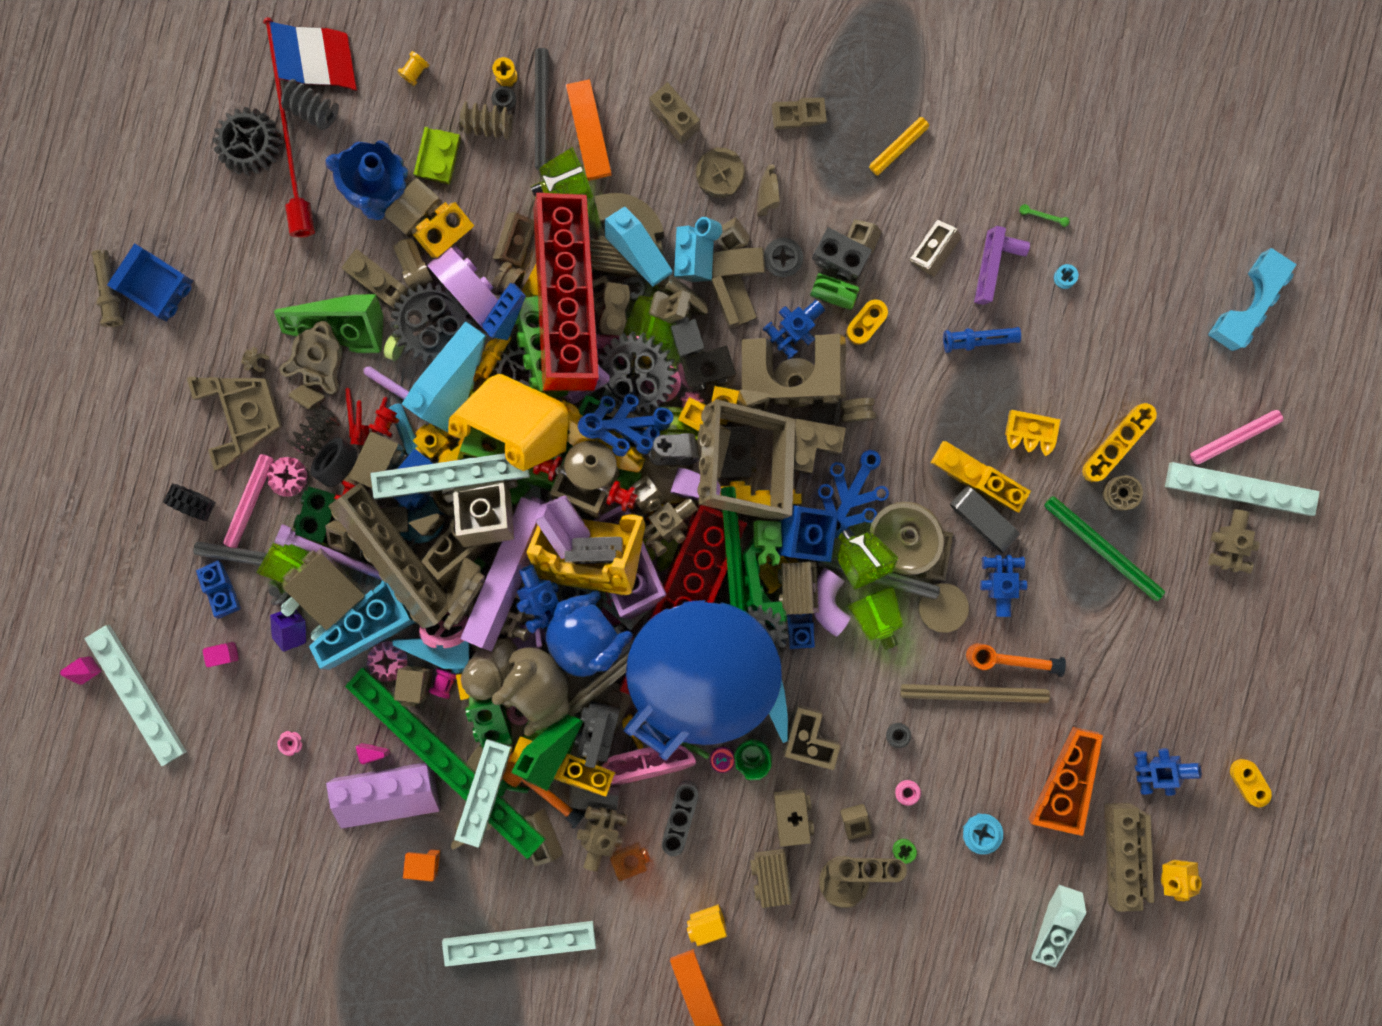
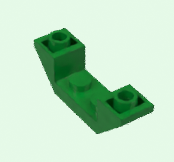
M753 537L741 553L746 611L748 612V607L750 606L754 611H757L759 605H762L763 611L771 607L772 615L779 612L781 614L780 621H785L786 623L787 615L785 609H783L782 601L763 603L764 590L759 581L760 565L756 560L762 550L761 548H755ZM765 620L768 625H773L770 621Z

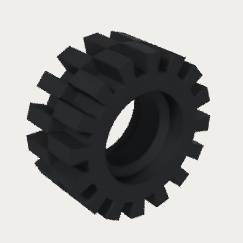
M172 483L163 501L164 504H167V506L172 507L174 510L203 521H207L216 503L207 496Z

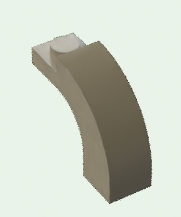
M608 193L594 196L601 227L605 226V219L626 207L642 223L661 254L664 255L661 240H655L664 238L662 224L656 213L645 202L623 193Z

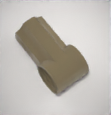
M404 239L397 242L393 248L403 268L402 274L408 288L415 291L419 284L425 287L428 283H434L431 271L426 262L423 261L414 239Z

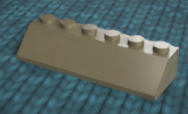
M359 483L331 503L328 507L331 509L333 517L338 522H341L347 530L349 538L358 544L366 560L375 566L380 578L392 588L396 599L405 605L413 621L419 623L422 629L439 623L448 612L447 595L363 485Z

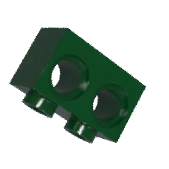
M309 486L308 490H305L301 497V505H303L301 513L296 516L293 523L295 535L320 543H328L325 525L335 519L328 506L336 500L334 497L338 494ZM319 496H323L325 499V505L321 509H318L316 506V499ZM312 520H315L318 524V528L314 533H311L308 529V525Z

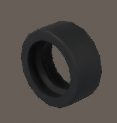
M342 438L330 440L321 448L313 460L311 475L327 487L339 484L352 470L357 459V450Z

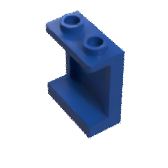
M134 243L107 286L122 293L153 313L157 318L167 322L177 312V305L181 299L189 294L194 280Z

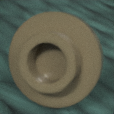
M252 347L251 350H245L241 363L245 364L244 370L249 371L252 367L255 371L264 372L265 369L258 367L257 360L259 358L269 360V356L257 353V348Z

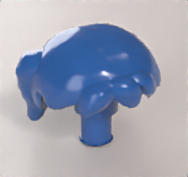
M379 140L375 144L356 142L347 150L339 154H331L325 160L326 168L333 172V180L338 191L352 206L361 209L368 219H383L387 208L400 198L406 189L405 180L408 176V169L404 166L403 159L399 155L394 154L390 146L384 141Z
M598 590L559 602L554 611V617L546 631V643L550 655L560 668L573 676H591L598 671L608 670L618 659L625 645L633 638L630 631L617 634L614 627L596 606V603L601 598V593Z

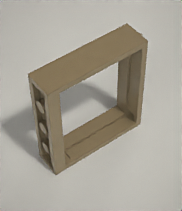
M717 399L706 405L701 415L703 433L700 437L702 452L699 461L700 483L697 488L699 505L775 521L792 516L795 419ZM720 418L773 431L770 506L716 494Z

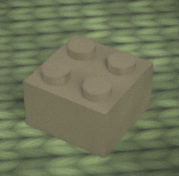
M504 480L453 488L456 537L463 547L514 540L511 492Z

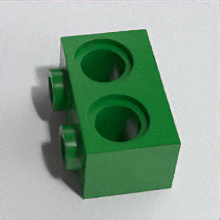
M469 696V707L465 708L468 722H473L474 724L473 736L476 743L480 742L482 750L487 739L505 745L512 744V727L505 707L502 704L495 705L492 702V698L478 700Z

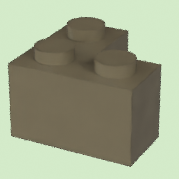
M796 419L794 472L810 475L813 471L816 451L836 455L842 453L846 428Z
M795 705L788 731V741L785 742L783 754L784 757L834 770L841 745L837 741L817 736L823 715L819 710Z

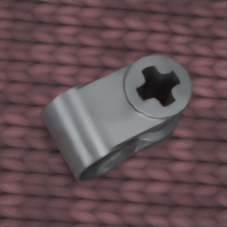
M684 433L656 437L651 451L647 454L649 461L657 466L691 465L698 462L699 456L695 435Z

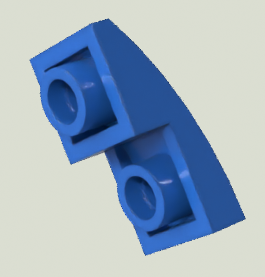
M218 560L196 570L202 592L207 594L215 618L220 619L241 609L235 590L221 561Z
M812 613L787 614L789 648H815Z

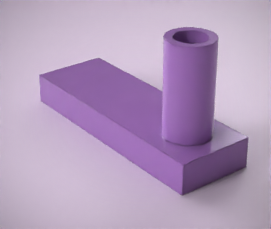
M995 226L987 231L974 303L985 305L993 301L1002 251L1025 257L1029 252L1030 242L1006 237V228Z

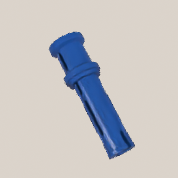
M1020 327L973 331L970 328H966L961 332L945 330L943 333V346L946 353L956 349L971 351L975 346L1021 342ZM1003 335H1004V337H1000V338H989V339H986V337L1003 336Z

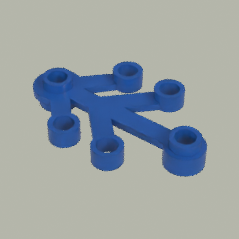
M628 394L624 397L622 406L611 420H602L605 414L611 413L615 407L614 399L604 396L601 398L594 414L589 413L580 418L578 430L587 438L594 439L598 437L612 446V450L617 456H625L630 445L627 440L618 439L609 433V430H614L634 442L638 452L648 454L653 447L652 439L640 435L631 428L655 426L659 431L666 430L673 421V414L667 408L660 407L655 410L653 416L626 418L630 412L636 409L639 403L635 395Z
M874 450L865 451L861 455V468L849 490L844 477V465L840 462H835L829 468L830 474L834 477L841 500V505L837 510V521L840 527L835 531V538L843 536L842 532L849 526L863 522L872 523L877 515L873 508H866L861 514L846 517L851 507L875 500L884 501L889 496V491L885 486H879L874 491L858 495L870 471L880 465V455ZM869 455L875 458V463L872 465L868 464L866 460ZM835 465L841 467L842 471L840 474L833 472ZM829 484L821 485L817 493L822 498L825 510L836 512L831 498L833 488ZM823 487H827L830 490L828 496L821 494ZM878 489L885 491L884 498L877 496ZM866 511L873 513L872 520L865 518Z

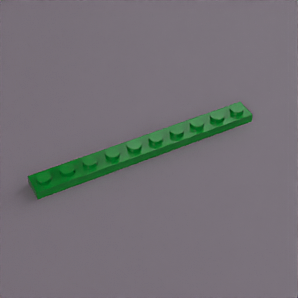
M361 668L345 687L454 791L467 801L476 772L406 706L401 705V701L394 700V695L371 675L366 668ZM497 794L488 823L528 860L546 838L505 799Z

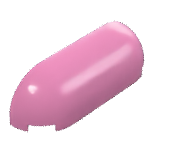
M679 745L666 761L658 756L659 753L648 747L614 755L608 758L607 763L605 762L601 767L615 772L610 786H617L684 770L694 766L696 761L693 754L687 748Z

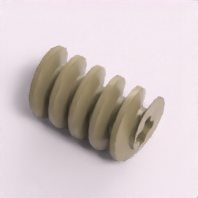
M464 101L460 111L459 129L462 132L464 128L466 134H471L474 130L477 136L481 135L483 131L486 137H490L494 133L495 138H500L503 134L505 140H509L513 128V113L508 115L507 107H504L502 112L498 113L496 105L489 112L487 104H484L480 111L477 103H474L472 109H469L468 102Z

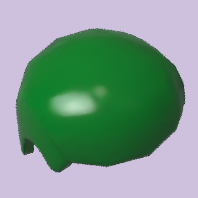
M748 739L738 745L734 754L736 769L747 780H760L767 776L772 767V754L768 746L757 739Z

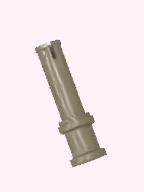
M102 250L92 251L91 255L93 257L99 291L96 303L100 306L102 315L100 325L103 327L123 325L124 319L121 318L119 310L120 298L115 295L114 289L107 286L112 278L109 252L107 250H103V253Z

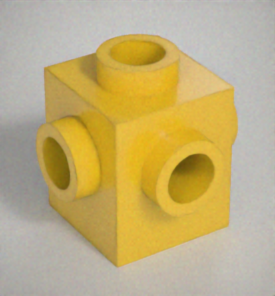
M431 423L428 426L426 424L421 426L415 433L417 437L413 440L417 445L415 449L426 458L429 457L433 460H437L453 444L448 438L450 436L448 432ZM433 436L434 443L428 445L427 441Z
M1172 860L1162 864L1161 884L1164 887V895L1174 896V900L1189 901L1191 897L1200 893L1202 881L1198 873V863Z

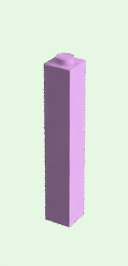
M533 496L530 500L521 497L513 515L514 540L502 541L460 639L492 652L522 582L519 570L530 564L526 552L538 526L535 521L538 507L545 504V501Z

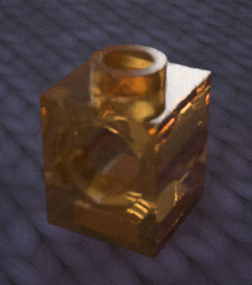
M637 842L614 851L610 860L620 882L647 871V863L650 862V857L646 847L641 848L640 843ZM629 855H633L638 859V863L634 866H629L625 863L624 859Z

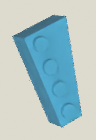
M382 580L374 590L369 591L362 601L345 613L342 619L317 638L309 648L319 668L330 670L416 622L411 618L410 612L405 605L396 599L394 591L388 583Z

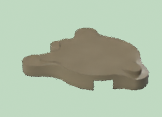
M320 321L313 328L299 334L294 339L289 360L283 363L279 370L284 377H290L300 372L304 376L303 383L306 386L320 385L326 393L331 395L339 391L337 370L341 364L342 350L332 332L330 324Z
M476 573L468 588L459 599L457 606L443 624L444 628L450 630L455 624L457 625L459 622H462L468 615L470 608L476 603L486 580L484 575Z

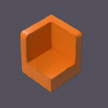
M430 850L427 854L407 852L405 854L403 879L434 881L438 876L440 850Z

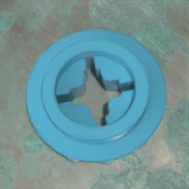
M978 813L970 817L963 826L962 837L971 851L977 854H990L1001 845L1003 829L999 821L993 816ZM983 827H986L985 831L992 837L983 836L979 842V835L974 830H982Z

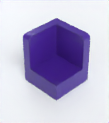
M297 610L288 617L281 611L270 615L272 639L283 652L306 643L305 620Z

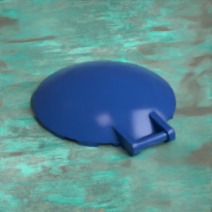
M705 600L684 602L683 605L671 609L667 608L658 613L642 627L629 651L626 666L627 685L638 712L626 725L624 732L629 736L634 735L659 753L658 756L665 761L682 742L711 745L728 742L747 734L767 717L779 695L782 678L781 661L772 637L754 617L735 606L722 602L721 604L708 603ZM644 721L668 737V742L664 745L640 727Z

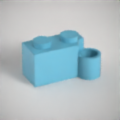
M701 217L695 223V228L689 225L676 227L674 277L689 282L712 280L714 241L722 234V226L719 222L707 217Z

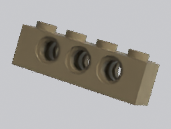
M1104 803L1108 904L1118 912L1143 911V899L1149 903H1154L1151 815L1139 810L1138 807L1131 803Z

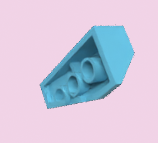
M465 322L414 383L402 405L421 419L448 432L449 418L468 399L470 390H473V378L476 367L480 364L487 336L468 322Z

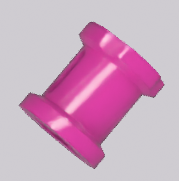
M438 667L436 670L438 674L434 685L429 688L428 692L445 699H450L451 694L449 692L457 674Z

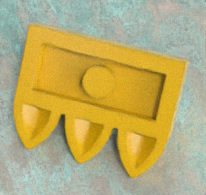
M1010 410L1005 431L1009 447L1014 449L1023 438L1025 449L1030 453L1040 442L1041 450L1047 456L1055 448L1061 419Z

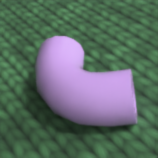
M824 567L817 577L819 613H814L816 620L828 632L837 637L851 618L835 602L836 594L845 581Z

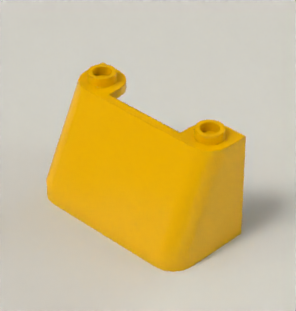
M497 374L489 377L451 415L448 433L462 439L470 434L472 426L504 442L506 460L512 466L526 471L566 452L569 417L566 406L559 400L503 374Z
M636 514L624 515L620 519V525L582 519L590 531L589 538H623L622 559L614 558L612 563L571 564L565 562V558L561 559L540 527L537 526L526 553L540 579L550 580L551 583L555 582L556 584L620 595H628L632 592L645 531L643 517Z

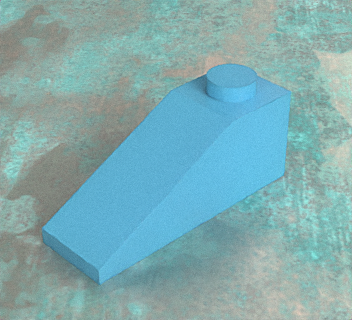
M626 207L621 208L605 219V238L652 286H655L672 274V269L642 223Z
M421 638L393 640V646L443 669H451V673H462L468 661L473 657L471 643L466 641L451 648H443V645H436L437 648H432L424 644Z

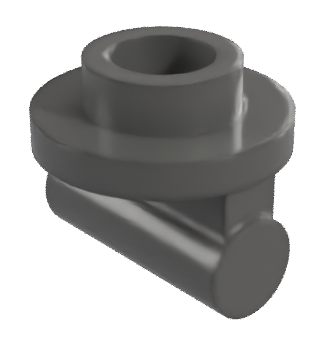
M271 580L268 583L269 594L274 596L270 601L273 606L277 604L282 605L291 598L283 588L279 587L276 580Z

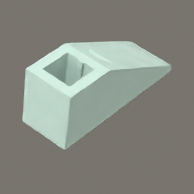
M1061 885L1057 887L1048 904L1031 956L1032 960L1056 968L1086 915L1082 892Z

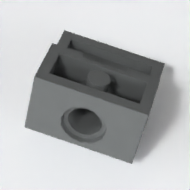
M591 701L589 708L584 707L581 720L585 723L583 732L578 731L574 746L579 747L578 756L586 757L585 766L595 768L597 760L607 763L620 707Z

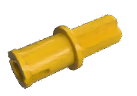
M511 337L508 340L493 339L488 349H484L483 352L485 354L479 366H477L475 374L481 375L486 380L489 378L497 364V360H502L500 358L502 355L501 351L504 352Z

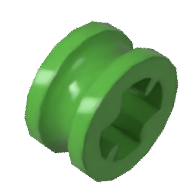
M899 839L893 845L892 852L896 859H900L905 864L911 863L915 859L917 850L910 840ZM903 845L906 848L910 846L907 857H904L903 854L901 856L898 855L901 852L900 847Z

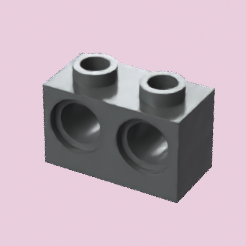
M827 227L812 259L816 261L815 264L825 270L831 268L838 272L837 275L846 281H851V279L856 281L872 249ZM825 246H832L836 254L828 256L824 253L823 248ZM848 257L855 258L858 266L849 267L845 259Z
M683 318L675 321V325L671 326V332L680 363L704 356V345L696 319L690 321L689 318Z

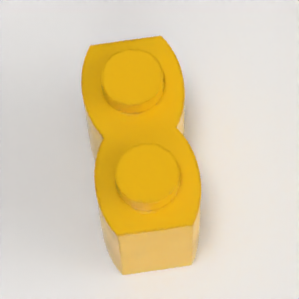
M719 904L690 914L691 920L687 921V932L691 943L696 942L697 947L727 937V927Z

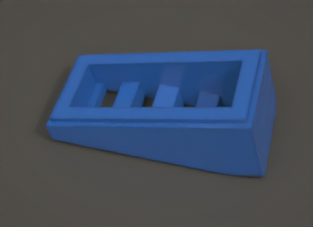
M513 283L508 285L483 322L482 328L492 338L509 339L526 297Z

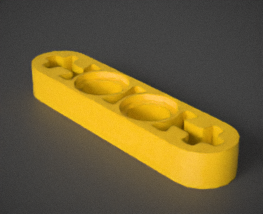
M1143 403L1135 406L1088 459L1082 468V473L1086 480L1090 482L1103 480L1153 424L1157 412L1151 404ZM1147 410L1146 416L1148 419H1143L1138 424L1133 423L1140 418L1141 413L1139 411ZM1125 426L1133 430L1134 434L1131 440H1125L1121 435V431ZM1108 445H1113L1117 449V456L1114 459H1109L1105 454V449ZM1101 461L1109 464L1108 467L1106 464L1100 466L1098 469L1100 475H1091V466H1097Z

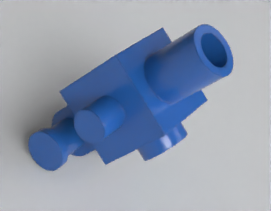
M814 300L804 310L798 306L791 312L785 306L778 312L784 318L779 325L781 330L778 331L773 326L772 321L762 330L771 337L770 341L772 344L776 342L779 345L777 349L779 351L782 350L788 356L787 358L791 359L798 351L790 345V342L792 341L796 345L802 339L809 346L815 340L810 333L815 327L813 321L825 309L817 300ZM785 334L788 338L784 339L782 335Z
M995 555V558L982 557V568H994V573H988V580L980 581V590H988V597L996 598V617H1011V598H1019V590H1027V581L1019 580V573H1013V568L1024 569L1025 558H1012L1011 555H1006L1005 558H1002L1001 555ZM1002 567H1005V573H1002Z
M529 565L519 570L525 586L517 590L521 601L517 603V608L520 612L525 611V614L534 615L535 619L526 622L529 632L534 633L540 627H547L554 617V611L559 603L555 593L559 591V588L555 582L539 580L534 566Z
M1167 748L1159 749V757H1154L1150 763H1147L1146 751L1134 753L1137 760L1135 771L1140 774L1136 778L1137 782L1141 784L1140 792L1143 795L1154 793L1151 782H1153V788H1164L1165 795L1172 796L1176 794L1175 788H1179L1184 779H1201L1202 777L1200 763L1182 764L1181 757L1170 756L1169 749Z

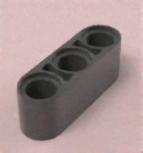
M966 486L950 503V506L957 514L1001 553H1004L1020 535L1014 526L969 486Z
M683 781L676 788L662 839V849L669 856L675 857L680 855L685 847L698 801V788L692 781ZM690 788L693 790L694 796L691 799H684L680 795L681 790ZM676 813H684L687 816V820L682 824L676 823L673 819ZM671 837H676L680 840V845L676 848H671L667 845L666 841Z

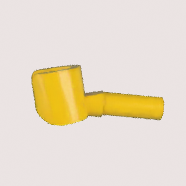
M632 714L627 715L622 720L624 729L634 717ZM634 735L631 736L638 750L642 749L644 746L641 740Z

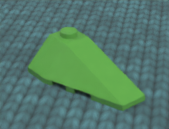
M376 294L349 295L280 308L274 311L282 333L297 337L305 330L313 328L316 323L325 321L330 324L339 344L349 347V351L356 353H380L382 351L383 313Z

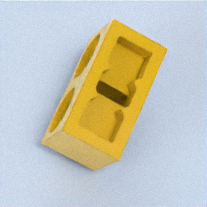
M444 202L434 211L437 214L430 221L428 218H425L416 226L418 231L413 236L432 259L438 258L474 227V224L456 202L449 205ZM449 213L453 214L457 219V224L454 228L448 226L446 222V217ZM430 229L435 230L438 234V241L435 244L431 243L427 238V233Z

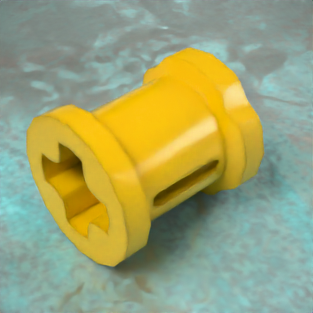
M411 51L409 60L402 69L399 68L397 70V73L415 86L417 84L416 79L430 65L417 53Z
M506 57L498 58L492 67L496 81L501 86L512 87L518 79L514 63Z

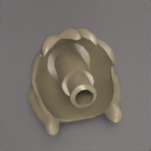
M534 647L521 648L514 651L509 660V663H514V666L505 678L502 688L492 696V702L495 705L502 704L508 709L514 706L522 712L529 720L524 728V734L530 736L536 731L549 727L565 718L570 708L567 699L568 679L565 671L557 665L549 653Z

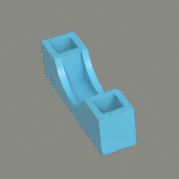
M1272 248L1261 253L1248 273L1255 288L1254 300L1251 306L1246 311L1230 310L1221 314L1208 336L1231 351L1242 347L1245 348L1253 339L1252 332L1255 327H1259L1267 317L1265 312L1269 306L1272 307L1280 297L1278 292L1282 286H1286L1293 278L1294 274L1292 271L1297 264Z

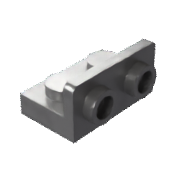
M573 538L572 551H565V562L571 564L612 563L614 558L622 559L623 538Z

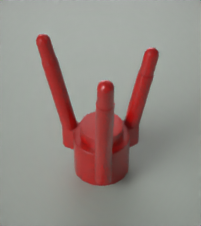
M346 388L350 444L364 445L370 429L368 425H362V401H357L355 424L350 388ZM387 397L383 398L379 410L382 411L383 407H386Z

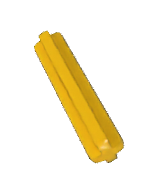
M923 117L916 120L870 164V170L875 175L881 174L928 129L929 123Z

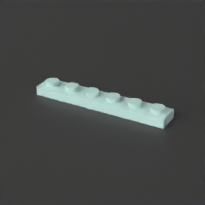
M505 453L370 473L373 497L376 500L530 477L529 469L522 471L512 466L506 460Z
M1174 462L1169 463L1165 483L1167 488L1308 516H1315L1320 492Z
M105 625L84 638L160 765L164 766L186 753L187 751L112 627Z
M587 921L444 938L442 946L446 967L596 949L594 922Z

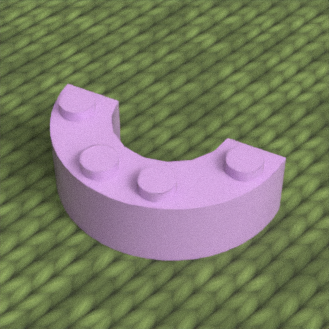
M454 245L438 258L433 259L427 266L482 327L486 317L498 301L491 292L494 287L484 276L481 279L478 278L474 273L477 268L468 258L463 261L462 259L465 255Z

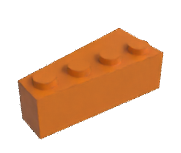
M1072 727L1028 818L1032 825L1083 836L1102 744V734Z

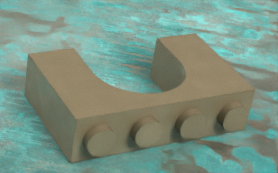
M841 334L815 335L814 370L804 383L794 387H784L776 380L773 373V344L767 338L742 339V390L769 393V402L774 401V405H789V401L798 400L799 404H813L814 400L823 399V403H838V399L846 398V338Z

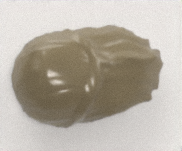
M498 636L492 652L479 647L471 660L468 661L461 675L462 688L470 697L478 700H488L502 688L505 678L514 666V663H509L511 654L518 649L511 638L507 636L501 638Z

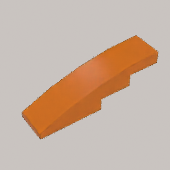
M590 79L566 84L587 180L612 176Z
M694 949L671 957L670 963L694 1025L724 1026Z

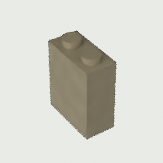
M320 548L317 552L314 550L309 552L302 560L304 563L297 570L292 568L284 575L283 589L327 631L358 603L365 594L364 590Z

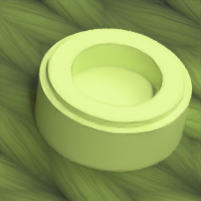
M390 336L384 347L386 358L396 361L401 356L404 345L397 346L400 337L393 338Z

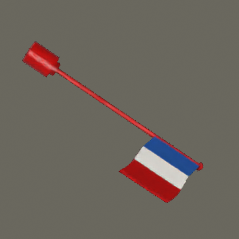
M266 17L263 23L267 27L294 198L290 199L289 203L285 205L289 234L291 237L297 238L308 237L315 234L311 204L305 201L304 198H300L298 194L286 113L281 106L282 88L280 80L290 81L295 79L297 83L304 85L339 86L357 91L347 33L338 30L293 27L275 23L271 18Z

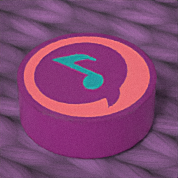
M727 747L714 749L710 755L712 768L719 773L730 771L735 764L733 752Z

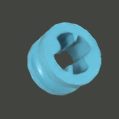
M1070 264L1062 265L1054 274L1055 284L1062 289L1070 288L1078 280V270ZM1061 271H1064V274L1067 271L1071 274L1069 277L1071 282L1068 279L1066 281L1061 279L1063 276Z

